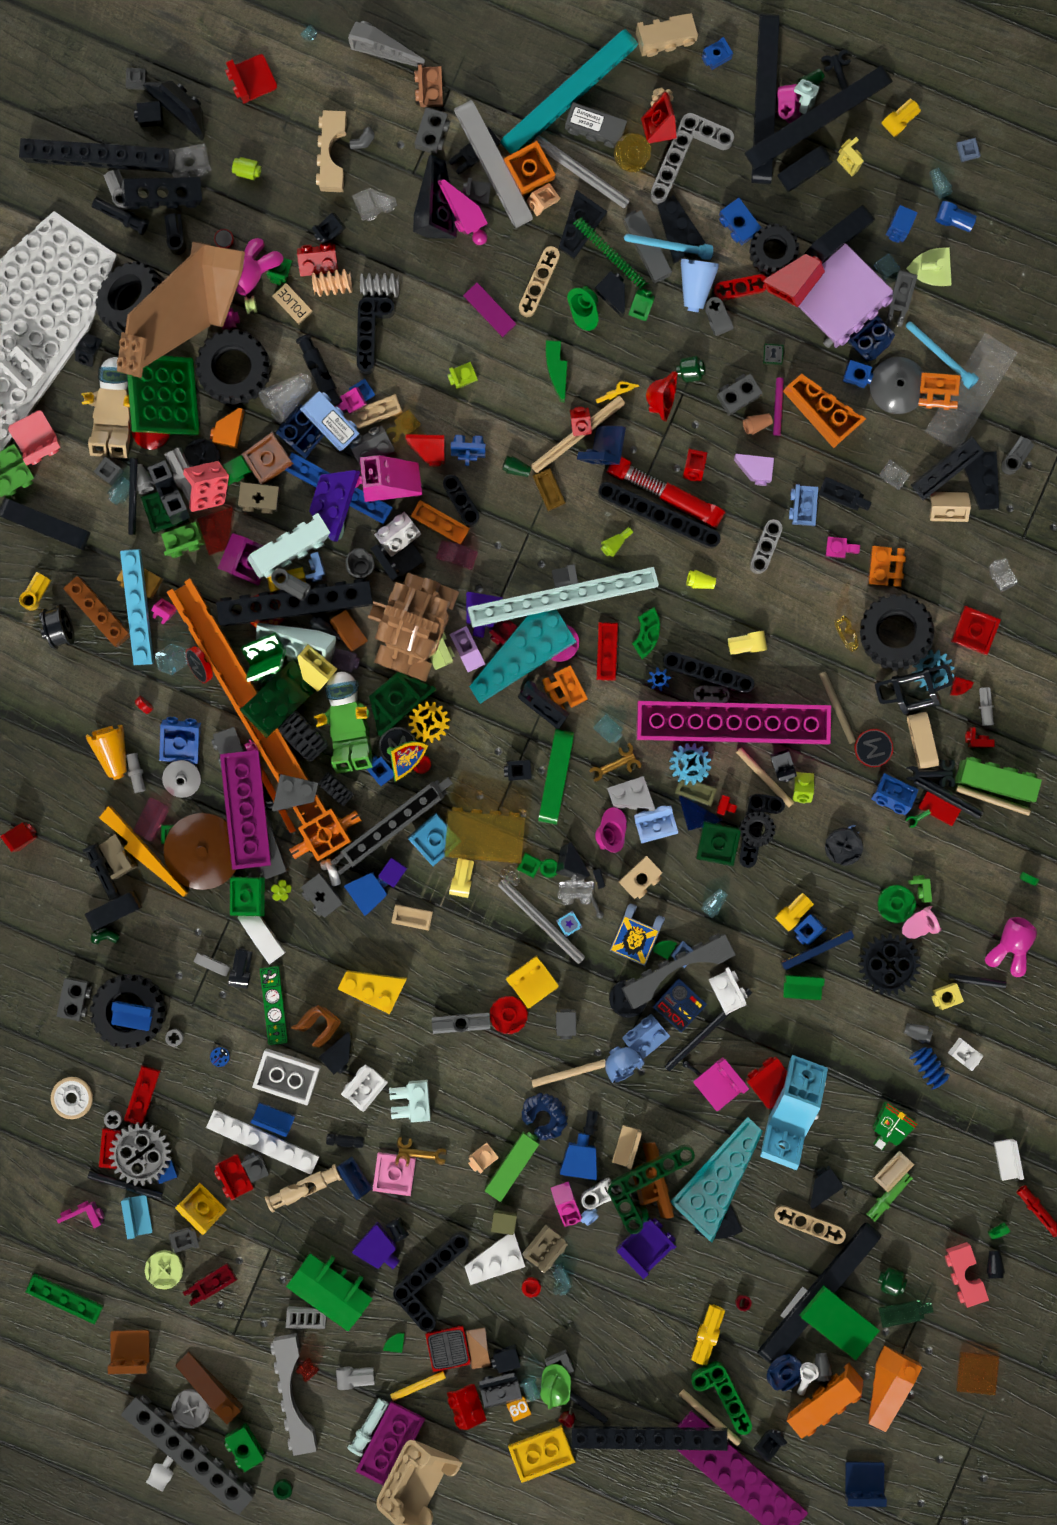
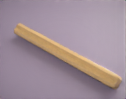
M620 396L590 418L591 430L595 429L625 405L624 400ZM571 433L531 465L532 469L539 473L586 435L573 436Z

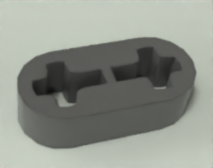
M698 686L693 691V698L697 702L725 703L730 697L728 689L723 686ZM700 689H704V693H710V696H705L703 700H700V696H697L696 693L700 692ZM719 690H723L726 697H723L721 701L719 697H713V693H719Z

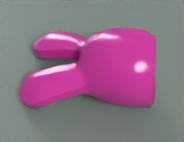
M260 238L252 239L245 248L243 271L236 288V292L240 295L246 296L257 285L265 271L277 267L283 262V255L277 251L270 252L257 261L254 260L265 245L264 241Z
M1010 918L1004 926L1000 944L994 947L985 957L986 964L990 967H997L1006 954L1012 952L1014 956L1010 972L1015 977L1024 976L1026 973V954L1036 939L1037 929L1024 918Z

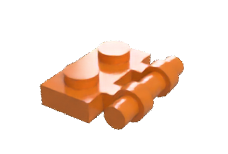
M922 373L920 393L927 394V399L919 398V406H926L928 409H932V407L944 408L943 410H949V408L957 409L958 401H950L951 396H959L961 375ZM933 394L945 395V399H933Z
M872 546L868 584L888 586L889 579H894V587H901L902 580H904L903 563H906L905 549L897 548V556L891 555L892 548ZM890 562H896L895 573L889 572Z
M571 665L554 673L557 681L551 683L549 677L542 680L545 692H548L551 700L564 710L563 703L568 702L572 708L588 700ZM559 686L564 694L562 698H559L555 691V688Z

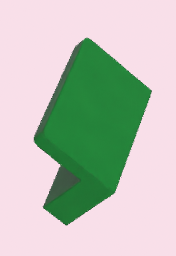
M784 975L783 997L821 1000L822 986H824L825 978Z

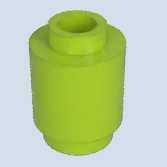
M243 157L235 158L232 165V173L239 177L255 180L261 174V166L255 160Z

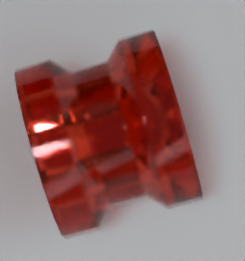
M307 1358L298 1366L295 1372L301 1374L304 1382H307L319 1371V1368L312 1364L310 1358Z

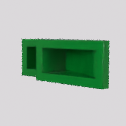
M546 340V363L550 381L560 402H565L567 361H560L561 341Z

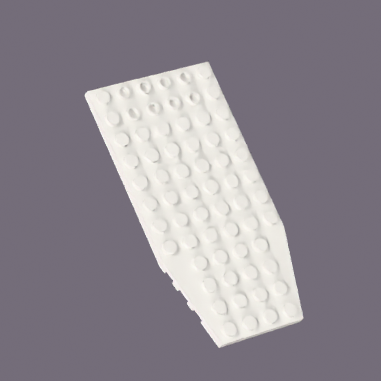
M55 211L37 225L36 229L29 235L27 234L22 238V241L15 247L8 250L7 254L0 259V361L5 360L16 345H21L47 371L35 388L25 391L19 388L16 381L11 376L5 374L0 366V451L5 449L13 439L8 430L9 425L31 414L74 353L81 338L90 330L97 312V291L101 289L102 281L106 280L107 275L113 271L118 258L114 252Z

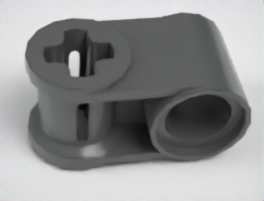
M717 297L710 298L705 305V312L714 335L718 336L733 330L732 321L726 312L722 300ZM712 303L719 306L716 311L710 309Z

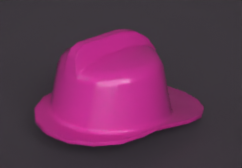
M611 807L604 812L601 825L595 833V839L600 849L616 853L623 848L627 821L622 810Z

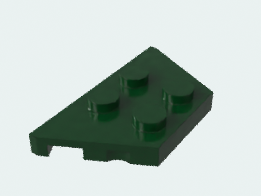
M401 672L393 675L369 696L379 737L384 735L437 689Z

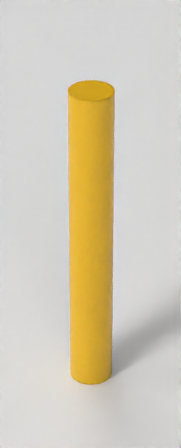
M444 1371L390 1394L393 1401L445 1379L446 1375Z

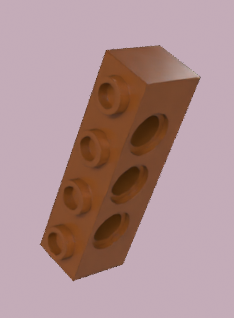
M75 577L63 588L115 647H119L130 637V632L81 577Z

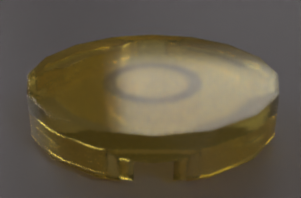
M628 133L622 136L614 149L616 164L627 172L642 170L651 157L649 142L637 133Z

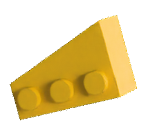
M347 970L338 990L390 1014L407 978Z

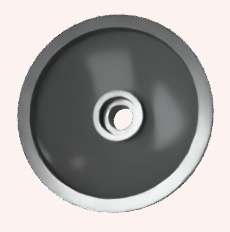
M892 357L881 362L873 371V378L869 384L870 394L876 405L885 412L905 414L919 406V398L924 399L926 394L920 393L921 376L924 372L913 360L905 357ZM901 380L903 382V386H898L897 381Z

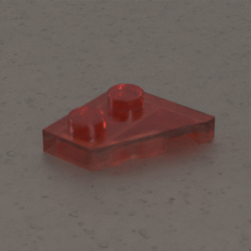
M232 507L197 519L209 556L223 552L227 547L231 532Z

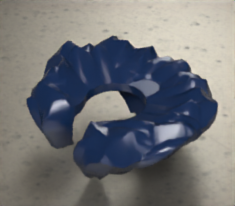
M539 1093L536 1096L527 1098L522 1110V1120L526 1125L533 1123L539 1111H547L550 1114V1122L545 1126L537 1127L534 1130V1135L539 1140L545 1141L561 1136V1132L568 1124V1116H566L565 1106H563L562 1102L548 1093L544 1095Z

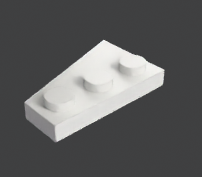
M515 1233L514 1235H505L465 1265L470 1285L525 1267Z

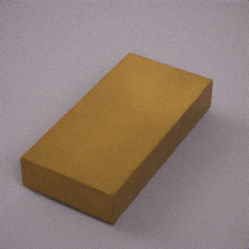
M550 468L533 475V479L548 511L565 504Z

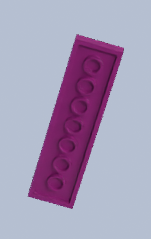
M691 1410L677 1427L710 1426ZM729 1442L727 1451L678 1450L762 1525H799L808 1514L806 1509Z

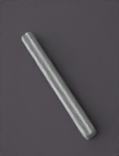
M540 135L534 139L533 143L538 141L543 152L622 208L629 204L630 199L549 141Z
M505 878L498 883V887L578 964L584 960L585 956Z

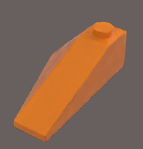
M885 1345L876 1361L873 1394L868 1424L884 1432L889 1428L922 1369L918 1361Z

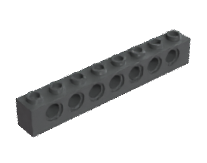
M138 1393L124 1409L121 1416L233 1512L239 1515L255 1495L254 1488L249 1483L242 1482L234 1470H228L220 1458H214L206 1446L199 1445L192 1434L189 1432L185 1433L180 1429L181 1426L175 1420H170L166 1417L164 1410L153 1406L151 1400L146 1395ZM147 1411L150 1414V1418H143L141 1412ZM156 1424H162L165 1430L158 1431ZM176 1436L180 1442L174 1444L171 1442L170 1437ZM185 1449L193 1450L194 1455H186ZM205 1461L208 1463L209 1468L203 1469L199 1463ZM221 1474L224 1480L217 1481L214 1475ZM229 1487H236L238 1489V1493H231L229 1491Z

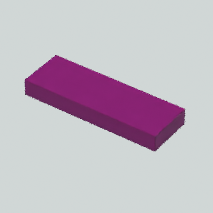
M478 283L463 295L502 338L516 326V323Z

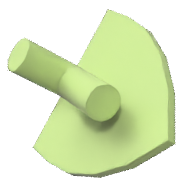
M950 248L930 249L916 257L906 269L910 273L918 275L917 279L923 283L933 286H951Z

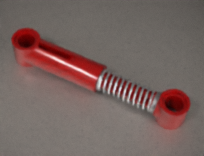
M621 457L620 465H609L606 472L622 481L624 479L631 480V483L634 482V484L637 483V486H643V489H649V492L652 491V494H658L659 499L693 516L713 529H717L725 514V511L721 508L707 503L668 482L664 485L661 481L658 482V479H652V476L649 477L646 473L643 474L640 470L637 471V468L635 469L631 466L632 463Z

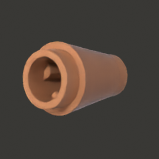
M769 413L748 416L743 420V427L748 435H754L773 424Z

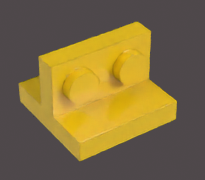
M201 1183L175 1207L202 1235L227 1210Z

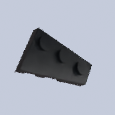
M997 451L984 452L964 468V473L971 486L978 509L995 510L999 509Z

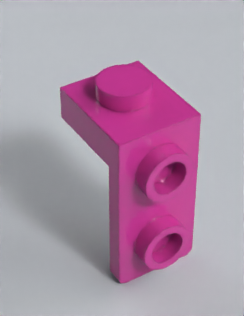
M85 1201L77 1205L78 1209L74 1211L68 1209L60 1213L61 1217L57 1219L59 1224L86 1211L93 1228H96L104 1223L103 1219L105 1217L101 1208H97L95 1201L91 1203Z

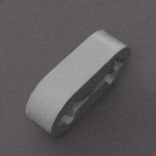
M198 952L193 961L223 976H227L231 968Z

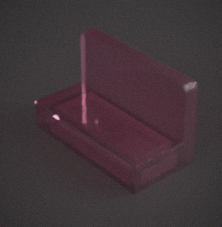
M149 798L133 831L151 842L154 841L171 807L154 798Z

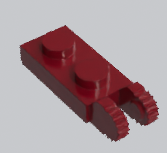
M226 1263L195 1282L194 1285L184 1290L183 1294L186 1296L196 1289L199 1291L200 1295L194 1297L189 1302L190 1306H193L232 1284L238 1278L230 1265Z

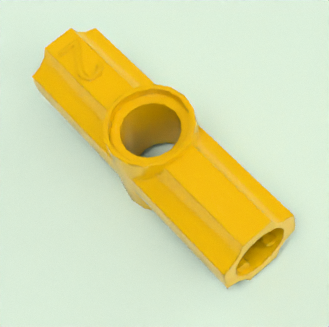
M709 1304L703 1324L701 1323L698 1329L697 1342L691 1360L698 1364H708L713 1346L718 1341L719 1328L725 1314V1309L720 1306Z

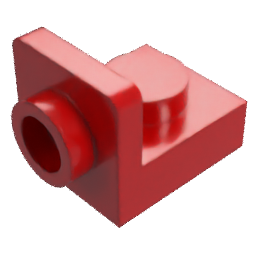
M688 450L683 478L690 481H702L708 452Z
M976 727L969 728L965 733V742L968 743V747L993 748L995 746V739H989V736L979 735L975 739Z

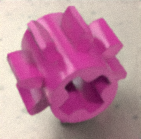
M229 308L222 330L236 329V323H240L238 312H234L233 308Z

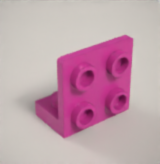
M724 1058L719 1059L693 1081L716 1111L723 1108L739 1093L744 1094L749 1090L747 1085Z

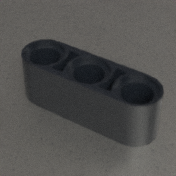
M821 145L787 167L777 177L787 192H790L833 163V159L825 147Z
M446 476L443 480L444 490L463 523L468 527L476 526L480 518L479 513L457 476ZM449 480L457 482V486L454 489L447 488L446 483ZM460 496L467 499L466 504L462 506L456 503V499ZM468 513L476 515L474 522H468L465 519Z
M135 890L84 915L92 931H95L143 907Z

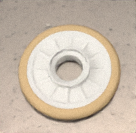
M67 1077L60 1080L51 1092L53 1109L58 1115L66 1119H77L84 1116L91 1108L93 1102L91 1088L84 1080L77 1077ZM68 1093L76 1094L77 1101L75 1103L67 1101Z

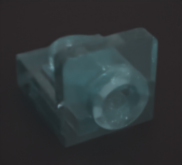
M607 714L593 727L609 744L612 741L616 743L623 736L621 733L623 729Z
M562 1263L555 1266L553 1275L558 1284L561 1282V1285L555 1287L553 1293L554 1295L559 1294L562 1296L570 1291L569 1288L572 1287V1282Z

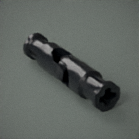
M311 334L303 335L296 339V343L299 344L303 352L302 356L318 390L329 396L331 399L330 403L333 406L342 403L343 401L340 400L336 392L337 387L327 370L318 348H315L311 340Z

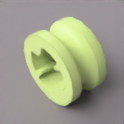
M244 297L247 314H250L252 311L257 313L255 297Z

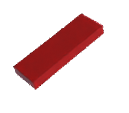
M598 623L596 680L616 681L618 623Z
M145 1065L141 1066L124 1121L133 1124L139 1122L140 1126H143L161 1072L160 1070Z

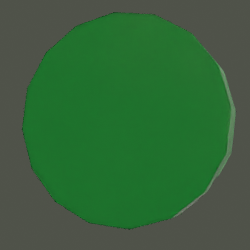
M892 885L883 889L880 893L877 907L884 919L893 923H901L913 915L916 901L913 893L908 888Z

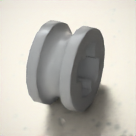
M171 1029L165 1036L167 1044L172 1047L180 1045L184 1039L183 1033L179 1029ZM173 1032L177 1033L176 1036L179 1035L176 1043H173V1040L169 1038L173 1035Z
M115 1110L108 1112L104 1117L105 1125L111 1129L120 1126L123 1120L121 1113ZM110 1115L112 1117L115 1115L118 1117V1119L116 1120L118 1121L117 1124H111L109 1122V1120L111 1119L109 1118Z

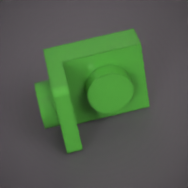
M924 875L913 876V880H908L909 884H920V887L917 888L918 898L922 902H932L930 879L925 878Z

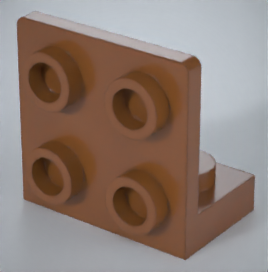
M112 1330L110 1333L111 1363L108 1365V1374H147L150 1369L149 1330Z

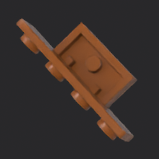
M655 1142L643 1143L647 1162L659 1157V1149ZM643 1164L632 1167V1170ZM653 1167L646 1170L648 1176H654L657 1173V1170ZM633 1176L636 1185L639 1183V1178ZM664 1177L637 1190L640 1205L657 1201L661 1218L674 1217L673 1206L669 1199L668 1186L665 1183Z

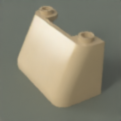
M407 1441L377 1498L376 1505L378 1510L394 1525H431L433 1513L427 1506L443 1475H456L462 1462L454 1456L418 1441Z

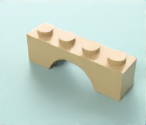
M323 110V116H319V128H322V136L318 135V147H321V155H317V166H320V174H316V185H319L320 191L344 192V170L331 160L330 151L336 140L346 136L347 114L346 111Z

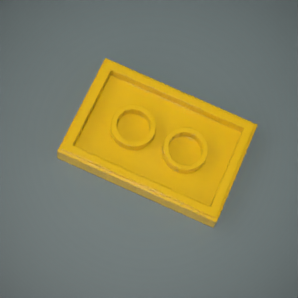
M562 1425L508 1445L521 1483L576 1463Z

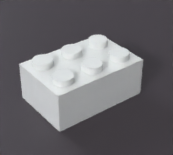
M265 1049L252 1088L308 1105L321 1066Z

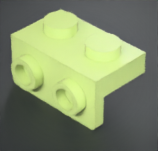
M443 633L436 654L429 657L435 670L453 663L452 657H455L451 647H447L444 642L447 639L445 633Z

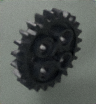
M888 933L887 938L880 934V940L873 937V944L867 941L868 949L862 947L865 955H859L863 961L858 962V965L863 966V968L858 972L865 974L861 979H868L866 986L869 987L873 984L872 991L875 992L879 988V994L881 995L885 990L888 996L891 995V991L898 995V989L906 992L904 986L907 985L911 988L910 981H917L913 977L914 974H920V972L915 970L916 967L921 966V964L916 963L920 956H914L917 949H910L913 943L905 944L907 940L905 937L899 941L900 937L898 934L895 935L894 939L891 933ZM891 945L894 948V953L891 956H887L885 949ZM878 951L886 960H893L892 966L900 972L901 977H898L891 968H885L887 963L877 955ZM874 959H879L880 966L877 969L871 967V962ZM905 959L907 967L904 970H900L898 963ZM887 973H892L894 977L890 983H886L884 980Z

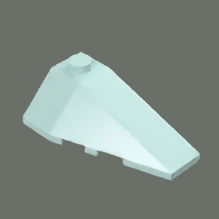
M263 623L257 624L256 640L276 632L286 649L285 655L288 661L294 660L299 664L297 657L309 644L331 663L335 653L336 636L319 630Z

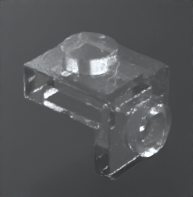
M1007 558L996 560L989 566L990 576L1000 592L1018 584L1017 578L1008 565Z

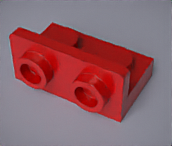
M238 1153L217 1163L214 1170L217 1179L222 1180L224 1187H222L224 1194L227 1198L230 1197L231 1200L254 1189L244 1166L242 1167L241 1165L242 1161Z

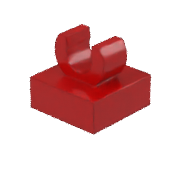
M721 795L716 813L723 816L726 811L735 813L737 806L728 803L730 797Z

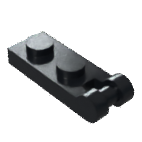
M527 681L524 685V690H521L518 694V698L557 729L563 725L569 716L567 711L537 689L532 681Z

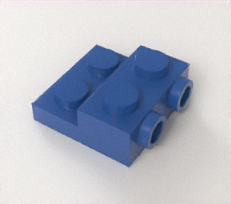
M167 717L166 720H163L160 725L159 761L174 762L185 760L192 764H198L201 723H197V720L192 718L178 721L176 717Z

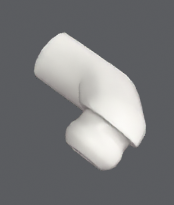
M328 858L320 862L321 869L328 870L332 886L341 884L335 864L332 865L330 863L332 860Z

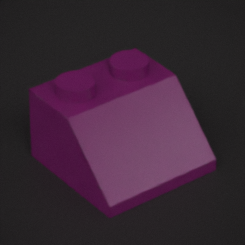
M232 533L218 569L259 586L262 577L259 579L249 563L248 557L251 553L263 547V545Z

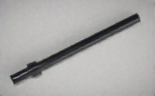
M748 987L744 990L747 997L753 993ZM723 1010L664 1067L670 1072L731 1013L726 1015Z

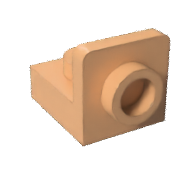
M548 183L532 192L526 202L529 208L538 216L544 209L557 203L560 197L551 184Z
M486 1142L469 1156L470 1162L468 1164L475 1172L478 1170L481 1174L499 1156Z

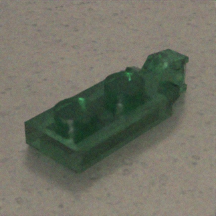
M921 1300L878 1307L882 1328L921 1321L920 1319L925 1318L924 1314L934 1312L931 1302L922 1304Z

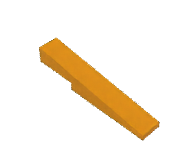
M108 806L99 818L128 841L124 849L180 895L186 896L189 892L172 876L168 868L112 806Z

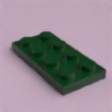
M292 660L250 699L240 711L267 738L316 690L303 680L300 666Z

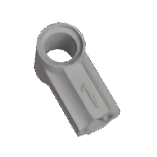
M119 169L107 172L103 176L113 202L122 210L129 209L128 207H123V203H118V198L122 196L121 183L123 181Z
M340 1367L336 1369L338 1390H349L355 1386L375 1385L374 1367L353 1369V1367Z

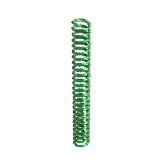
M582 217L574 222L576 227L580 226L579 230L582 229L581 233L586 231L584 235H587V238L591 236L590 241L593 240L592 244L596 242L595 246H598V249L602 247L601 252L604 251L603 254L607 253L606 257L610 256L609 260L612 259V262L616 260L614 265H617V268L621 266L620 271L623 270L622 273L627 271L625 276L630 274L628 279L631 277V281L636 279L633 284L637 283L636 287L641 284L639 287L641 289L648 284V282L645 283L646 280H642L643 277H640V274L637 275V272H634L635 269H632V266L628 267L629 263L626 264L621 255L618 256L615 250L612 251L613 247L609 248L610 245L604 242L602 236L598 237L599 234H596V231L593 232L591 226L587 227L588 223H585V220L582 221Z

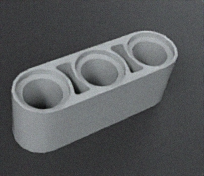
M778 520L768 521L763 528L750 561V569L755 574H761L768 568L782 532V524ZM770 524L777 526L778 532L776 534H771L768 531ZM768 542L771 550L768 552L763 551L761 544ZM761 560L764 563V568L761 570L756 569L754 562Z

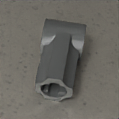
M1022 436L1019 437L1007 457L1001 463V469L1005 474L1012 475L1021 467L1034 447L1032 441ZM1007 461H1013L1015 468H1010Z
M276 569L271 575V580L278 589L284 590L302 601L308 595L311 586L290 575L284 569ZM280 576H286L284 582L277 583Z

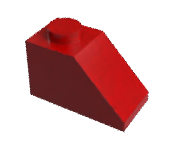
M22 822L0 836L11 852L22 850L38 838L35 835L37 833L32 824H27L26 822Z

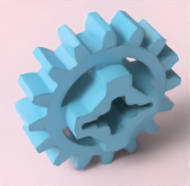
M929 650L928 655L924 659L922 658L919 664L912 665V667L916 668V671L912 673L922 671L926 667L940 666V661L943 664H950L952 660L945 659L947 657L946 653L940 656V650H937L935 654H933L932 650ZM932 658L930 664H923L925 660ZM945 669L936 670L937 673L933 674L934 682L937 677H944L940 682L935 683L936 688L944 685V683L947 684L949 681ZM924 678L915 680V682H921L919 685L920 688L926 686V691H928L927 684Z
M688 743L685 744L684 748L679 746L677 748L678 752L674 751L672 753L674 757L670 758L669 761L674 763L669 767L671 770H675L672 776L678 775V782L683 779L685 780V785L689 781H691L692 785H695L696 780L701 783L703 777L709 775L707 771L711 769V766L707 765L711 762V759H706L708 752L703 753L702 746L697 749L696 743L692 747ZM692 759H695L693 761V765L689 767V769L687 770L686 768L688 767V763L692 761Z

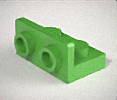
M193 522L161 534L166 548L164 554L172 558L182 556V552L187 550L189 552L199 550L200 545L205 544L198 522Z

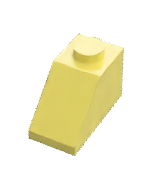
M309 644L297 657L303 680L316 691H319L337 670Z

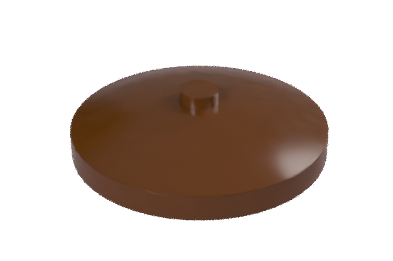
M195 813L179 820L171 828L164 844V859L168 870L177 881L193 889L206 890L222 885L235 873L236 869L232 870L228 825L225 819L211 813Z

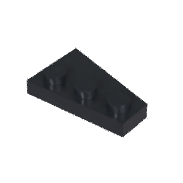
M578 190L575 192L559 245V249L572 259L577 257L589 240L587 235H584L586 231L581 233L582 229L579 230L580 226L576 227L574 222L582 217V221L585 220V223H588L587 227L591 226L594 232L607 214L605 209Z
M674 195L658 205L667 241L698 247L706 243ZM670 250L673 265L691 254Z

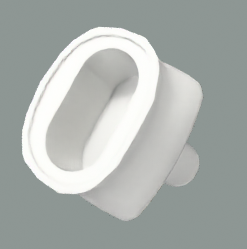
M167 1455L163 1464L155 1463L146 1483L163 1492L174 1474L169 1468L173 1459Z

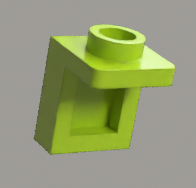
M796 772L793 801L811 803L814 795V773Z

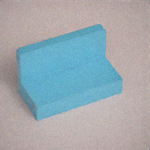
M140 1195L124 1198L121 1201L127 1239H133L137 1235L152 1233L153 1229L147 1196Z

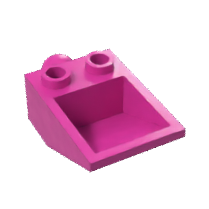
M446 180L437 181L456 218L454 223L457 230L463 232V234L473 232V242L476 245L485 244L488 237L486 232L480 230V228L488 223L480 207Z
M380 455L360 457L362 476H359L355 488L363 484L365 502L422 495L419 464L417 462Z

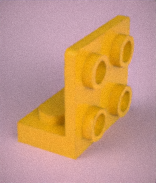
M537 955L506 977V981L513 987L527 1008H531L559 987Z

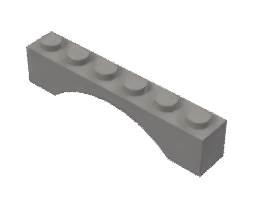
M298 1333L275 1337L273 1343H271L272 1355L276 1356L274 1369L280 1378L277 1385L279 1393L283 1395L281 1408L282 1412H286L287 1417L284 1420L285 1430L289 1431L290 1434L288 1439L289 1450L293 1451V1456L316 1452L318 1444L315 1428L300 1413L292 1392L293 1369L301 1353Z

